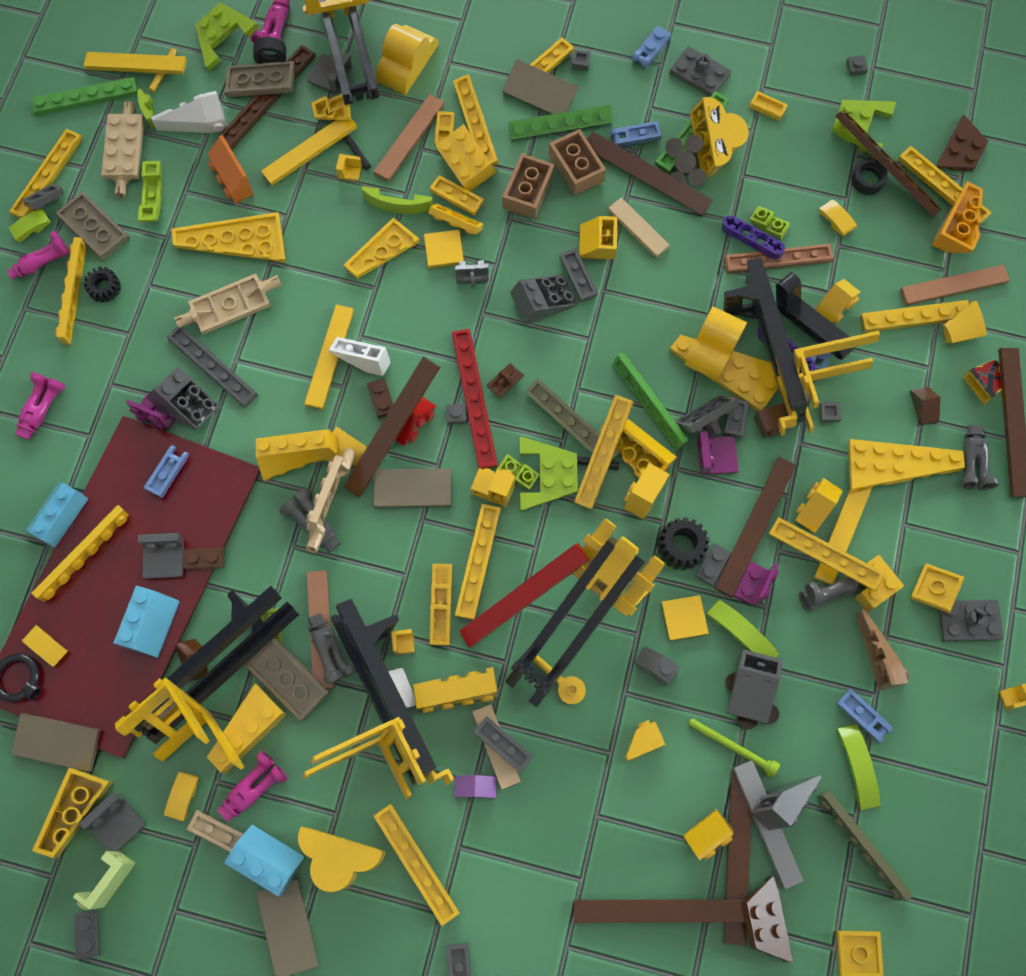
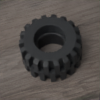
M684 517L683 520L676 518L674 522L670 521L663 528L657 546H659L658 553L662 554L661 559L667 561L666 565L670 567L672 564L674 569L678 570L681 567L682 570H687L688 567L690 569L694 568L696 564L698 565L709 548V537H706L707 531L702 530L703 525L701 523L697 525L695 524L696 520L688 521L687 517ZM677 535L688 537L693 543V551L688 553L678 551L673 545V537Z

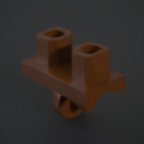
M509 363L487 384V388L501 399L524 377V374Z

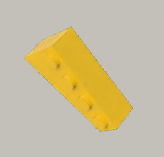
M493 667L487 668V673L483 674L473 671L468 672L469 674H466L464 678L461 675H454L445 678L446 681L443 682L441 679L413 684L417 710H422V713L434 712V708L442 707V710L454 708L455 704L462 703V706L473 705L474 701L482 700V703L494 701V697H498Z
M255 683L223 733L241 760L286 716V713ZM217 741L207 758L221 773L226 774L235 765L232 764L219 741Z
M68 768L32 851L51 858L59 857L81 827L79 823L93 811L113 782L74 768Z

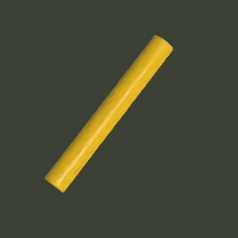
M171 48L167 56H176L177 50ZM156 74L148 88L150 92L155 93L165 74Z

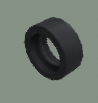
M274 37L259 38L254 42L253 58L257 64L286 62V46L281 40ZM264 51H274V52H276L277 54H272V55H270V54H265V53H263V52H264Z
M865 159L855 167L851 177L852 185L862 194H876L887 181V169L877 160ZM863 170L874 172L878 176L879 182L876 184L865 182L860 177V172Z

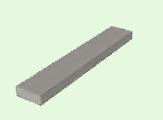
M750 760L732 769L747 805L752 812L759 799L767 795L753 760ZM752 815L782 888L787 889L803 882L804 880L782 828L768 830Z

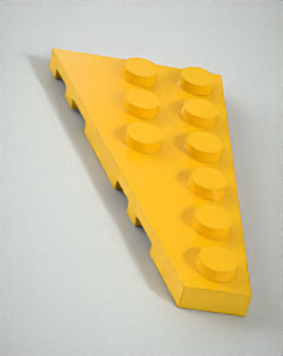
M279 212L171 229L173 245L178 249L286 263Z
M680 334L669 351L683 361H686L696 339ZM735 351L732 352L718 381L707 376L740 400L748 401L749 406L756 411L763 410L778 390L770 362Z
M850 439L848 442L850 492L861 488L869 489L882 484L890 485L911 481L919 477L927 478L935 474L943 475L959 472L965 468L964 453L960 450Z

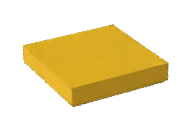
M459 230L424 234L429 269L455 266L459 262L464 261Z
M925 563L911 599L950 613L965 577Z
M700 595L661 602L669 641L709 634Z
M836 931L839 976H884L881 933L879 931Z

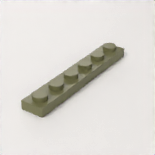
M537 378L526 390V393L593 453L600 434ZM616 449L615 452H614V455H613V458H612L611 462H612V461L618 456V454L620 453L617 449Z
M830 790L821 792L818 795L821 800L819 801L820 805L827 812H831L834 816L833 821L840 829L843 828L848 834L847 839L850 843L861 850V856L868 864L871 863L876 869L875 874L882 882L885 881L890 887L889 892L892 896L902 901H908L913 897L912 893Z

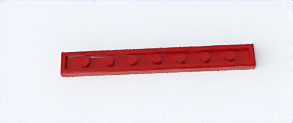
M470 329L453 331L452 337L478 467L483 470L485 468L498 467L471 332Z
M574 544L462 628L459 632L468 647H473L590 561L580 544Z

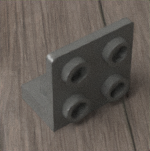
M344 52L342 61L346 76L348 77L353 67L350 54ZM321 54L307 77V82L337 94L340 86L333 58Z
M179 533L138 535V543L144 547L142 575L144 579L183 577L184 538Z
M111 793L79 823L84 830H92L109 851H119L146 825L129 803L118 793Z

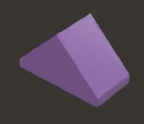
M481 775L455 776V797L496 798V777Z

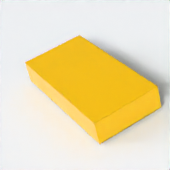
M757 91L750 102L749 108L780 121L788 105Z

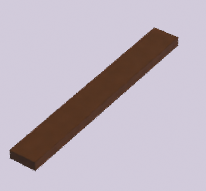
M303 45L286 61L295 62L294 81L316 57L313 51ZM283 93L256 95L220 134V136H224L231 150L236 147Z
M846 111L838 112L835 117L932 216L941 211V208Z
M593 131L587 139L598 156L704 216L713 201Z
M1019 348L998 349L1010 497H1026V424Z
M422 357L346 481L345 488L358 497L362 496L441 368L428 358Z
M778 457L714 588L715 590L731 598L734 596L796 467L795 464Z
M731 769L729 825L733 828V835L727 849L725 899H746L748 897L751 811L734 771ZM724 922V944L746 946V923Z
M745 899L574 900V923L745 922L742 902Z

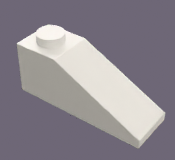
M336 337L329 349V353L371 374L383 376L391 363L387 349L381 346Z

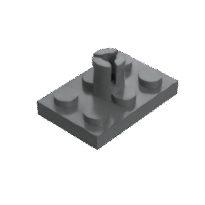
M688 46L672 66L669 74L710 97L715 91L718 92L730 76L731 70L712 60L708 54L705 53L704 55Z
M718 395L675 422L681 430L690 433H698L704 426L706 431H708V437H713L714 432L716 435L722 432V428L718 423V417L733 412L734 408L739 405L737 398Z
M998 600L955 601L950 613L938 609L942 641H990L1004 639Z

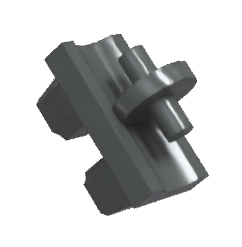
M478 260L475 262V265H468L466 261H461L458 263V266H455L457 283L471 282V287H475V282L489 281L488 264H485L484 260Z

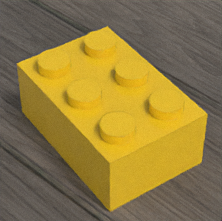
M464 124L435 145L460 183L470 192L497 172Z

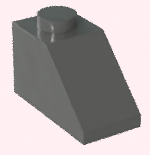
M647 647L643 648L633 662L665 687L680 669L678 665L666 656Z

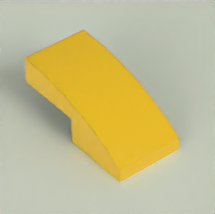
M437 111L435 145L454 132L455 112Z
M831 200L819 208V214L829 220L831 228L842 236L857 228V224L836 201Z
M37 625L22 640L52 667L68 651Z
M182 771L178 772L164 812L165 816L180 821L186 819L191 799L195 796L199 777Z

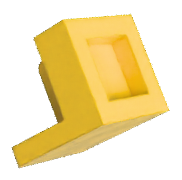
M339 154L336 166L338 179L358 182L362 170L361 158Z
M412 629L391 631L395 655L415 653Z
M1026 683L999 691L1006 711L1026 705Z

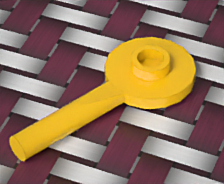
M538 655L533 660L546 674L553 669ZM561 676L558 679V695L564 703L574 705L583 700L586 688L581 679L573 676L566 678Z

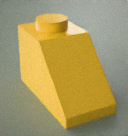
M647 720L638 724L639 728L634 731L624 757L626 762L666 745L656 721L650 723Z

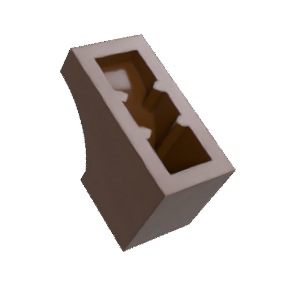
M783 403L756 413L754 420L762 438L767 436L772 438L780 434L778 428L779 418L786 416Z

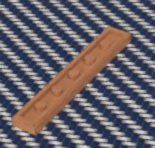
M429 94L374 170L376 176L388 182L391 181L436 118L437 111H441L444 107V101Z
M830 243L785 248L784 254L780 259H772L759 251L725 255L724 257L727 274L748 272L747 260L762 257L765 270L830 263L834 260Z
M1004 265L905 286L900 291L905 305L908 306L1006 284L1010 279Z
M327 570L307 572L309 617L321 613L324 621H328L325 625L331 627ZM310 633L312 674L327 689H334V683L325 684L322 662L312 643Z

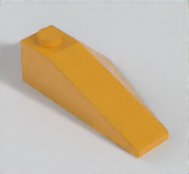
M968 181L965 183L931 245L946 253H971L980 238L979 224L981 223L982 188Z

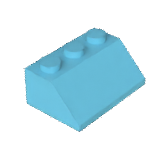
M58 482L25 531L55 548L88 501V498L63 482Z
M136 586L114 644L125 649L159 658L180 601L159 592Z
M251 825L236 842L224 863L273 894L283 896L304 861L305 856L256 826Z

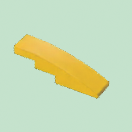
M432 564L430 645H450L452 564Z

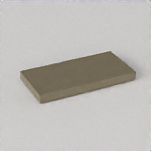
M516 59L502 92L552 115L568 112L579 87Z
M295 62L228 66L224 94L226 97L293 93Z
M83 191L55 213L77 237L82 238L84 243L102 261L130 239L129 235Z
M451 468L378 469L374 475V508L451 507Z
M276 637L245 664L255 677L300 722L330 692Z
M21 713L11 755L84 771H92L101 730Z
M299 879L291 881L283 896H277L267 889L256 892L275 976H289L319 966Z

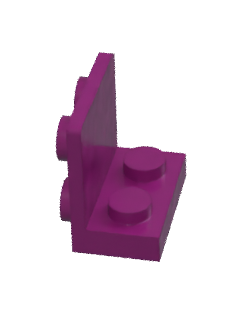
M145 395L140 405L127 400L126 404L130 407L129 411L136 415L135 418L144 423L149 421L152 423V426L160 430L164 428L170 431L176 419L160 411L146 398L147 395Z
M701 431L696 439L700 475L737 473L739 470L735 437H708V431Z
M750 561L733 597L753 607L758 603L762 604L771 591L768 587L776 580L779 574L776 571L778 564L774 563L767 570Z

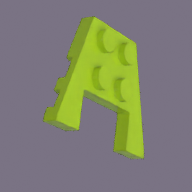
M221 2L195 24L206 68L212 70L221 62L214 48L239 26L249 37L259 28V25Z
M842 100L838 112L846 111L868 133L873 114L891 119L896 102ZM836 118L832 132L848 143L852 142L857 145L863 153L866 151L872 155ZM876 142L882 148L883 144Z
M520 437V455H540V492L520 493L521 511L578 492L577 453Z

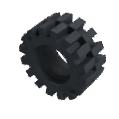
M98 267V270L93 268V273L88 272L89 277H84L86 281L83 282L85 290L95 301L99 300L100 303H104V299L106 302H110L109 298L114 300V294L118 296L119 292L117 290H121L119 279L107 267H104V269ZM100 281H109V284L104 289H96V285Z

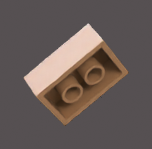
M580 129L549 143L548 155L573 195H577L605 181L606 168Z
M521 153L502 196V208L536 219L554 177L555 164Z

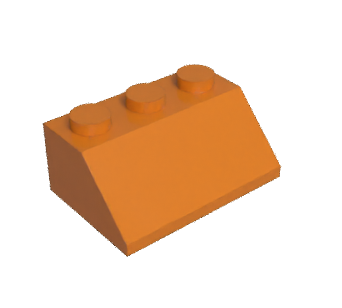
M219 136L208 153L210 159L208 165L212 172L216 171L218 174L216 179L220 186H225L223 190L227 198H232L234 204L254 194L247 175L224 136Z

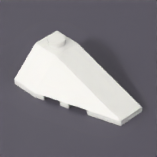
M213 91L193 97L194 101L187 104L182 102L177 109H168L151 117L156 130L214 133L225 130L227 122L217 92Z

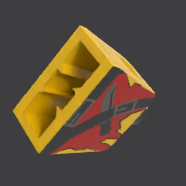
M996 360L972 368L963 376V379L984 405L1001 391L1000 367Z

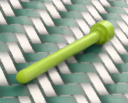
M689 720V725L744 758L753 760V763L763 768L762 770L765 772V775L772 779L776 775L780 767L778 762L774 760L766 761L697 720Z

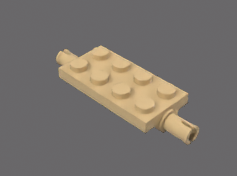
M127 101L123 103V114L107 115L101 176L103 179L114 180L116 183L114 196L117 198H121V194L122 198H126L127 184H129L131 179H139L145 118L143 114H134L135 104L130 101L128 106Z
M253 274L188 301L191 308L190 312L174 317L179 328L193 322L197 323L201 333L204 335L271 307L266 296L267 291L282 285L277 275L267 280L259 281L257 274Z
M346 448L343 457L335 455L333 462H329L326 471L328 473L327 478L323 477L320 484L322 490L314 498V510H310L308 513L306 530L309 531V541L306 550L311 553H317L320 543L324 538L325 528L323 522L341 477L349 475L356 452L352 449Z

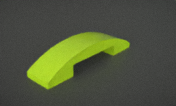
M143 161L141 174L143 178L142 203L139 205L138 222H157L162 203L161 161Z
M362 186L363 198L373 206L388 212L417 214L429 211L430 206L433 205L432 197L415 194L414 200L383 196L379 188Z
M720 599L706 613L717 625L723 626L749 651L775 658L779 655L774 646L749 621Z
M858 725L837 728L842 749L845 748L856 789L854 792L859 809L865 810L881 806L875 771Z

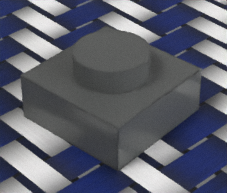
M574 49L571 68L588 70L591 52Z
M865 56L847 58L846 63L850 76L867 73L868 67Z
M821 402L819 404L820 422L841 421L840 402Z
M465 403L446 405L448 425L467 423Z

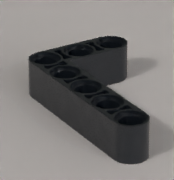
M790 272L776 284V305L778 311L817 343L821 344L849 337L801 299V280L796 274ZM856 347L830 353L839 360H843Z

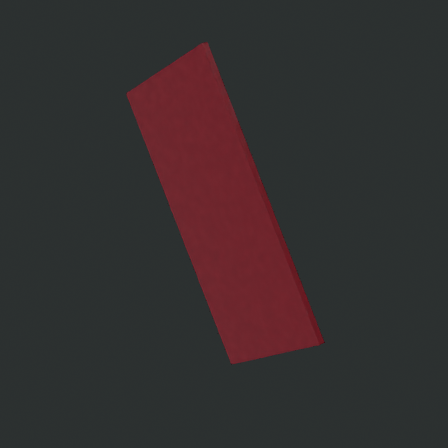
M122 416L83 492L88 501L54 548L32 592L117 505L126 511L129 516L123 525L118 526L113 531L112 536L108 540L103 541L97 552L89 556L84 561L83 566L70 575V579L55 591L52 598L43 602L33 594H30L0 652V661L11 654L17 653L26 654L33 658L39 668L38 685L42 688V692L32 701L27 698L17 702H7L0 699V709L20 716L21 713L100 729L97 748L125 759L136 736L132 733L125 736L116 731L115 723L131 711L128 707L134 701L140 703L156 688L153 684L159 678L163 679L176 652L175 644L180 643L214 569H183V577L144 579L142 577L144 547L138 543V535L179 533L184 538V549L225 548L260 474L259 466ZM173 445L176 447L174 455L181 457L184 452H187L189 457L163 498H160L145 490L144 486L169 447ZM136 586L159 592L180 601L159 658L125 649L114 644ZM36 625L68 650L54 667L22 641ZM19 661L6 666L0 677L3 690L10 694L21 692L22 687L31 678L29 667L27 664Z

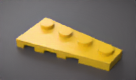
M392 218L344 264V269L356 279H359L420 243V239L395 218Z

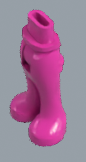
M290 0L273 1L266 14L262 30H256L251 34L250 39L252 43L262 37H274L282 41L280 37L285 22L288 19Z
M56 230L50 233L51 243L48 246L19 258L17 264H12L13 267L7 270L12 280L18 276L25 277L30 273H35L39 267L70 254L68 247Z
M35 372L30 374V380L34 384L33 391L21 410L18 419L19 423L16 424L18 428L15 432V435L27 440L30 439L32 433H36V429L42 424L54 398L66 387L55 379L49 378L48 380L46 377ZM47 388L41 403L37 406L38 401L40 400L42 394Z
M262 750L257 755L258 764L231 790L227 799L222 801L223 805L217 810L228 822L234 816L238 817L241 812L249 808L273 784L284 783L288 779L285 772L278 765H275L256 787L251 788L253 783L275 764L274 760Z

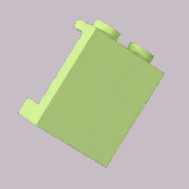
M106 851L101 859L111 867L92 893L81 892L73 896L78 901L76 904L86 911L88 909L104 908L136 863L120 851Z

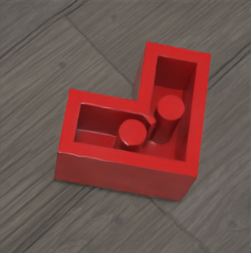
M422 397L396 441L403 446L410 442L413 443L419 435L417 433L419 428L426 422H431L434 418L435 413L433 412L436 405Z

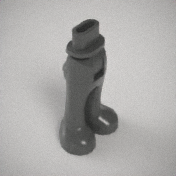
M980 425L967 426V433L965 434L964 451L966 467L965 476L961 478L960 482L961 487L965 489H975L978 486V490H988L999 485L998 479L989 474L988 443L985 438L986 433L983 432V426ZM975 460L978 461V478L976 477Z
M304 488L298 491L293 498L309 513L310 510H314L315 506L310 501V490ZM292 499L287 500L281 506L279 512L283 516L291 515L309 535V531L306 530L308 524L306 516ZM325 519L323 522L325 535L320 543V547L325 548L330 553L341 542L336 538L337 534Z
M849 577L841 578L826 588H819L816 583L809 582L805 584V590L799 592V600L805 610L813 611L836 598L849 597L851 594L858 592L864 585Z
M321 613L309 617L308 622L311 627L308 629L311 633L312 643L322 662L325 684L329 685L356 673L354 665L345 662L334 631L329 625H325L328 621H324Z

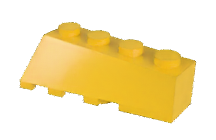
M627 419L616 447L623 456L622 459L633 468L636 476L642 467L646 469L649 463L666 472L677 457Z
M329 429L256 438V459L263 481H268L271 477L277 475H284L287 471L295 468L300 469L311 462L316 463L337 455V436Z

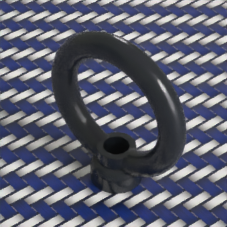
M21 653L11 654L0 661V677L6 666L19 661L27 664L31 672V678L22 687V691L16 694L5 692L0 683V699L7 702H17L25 698L30 701L36 699L42 692V688L38 685L40 673L35 660Z

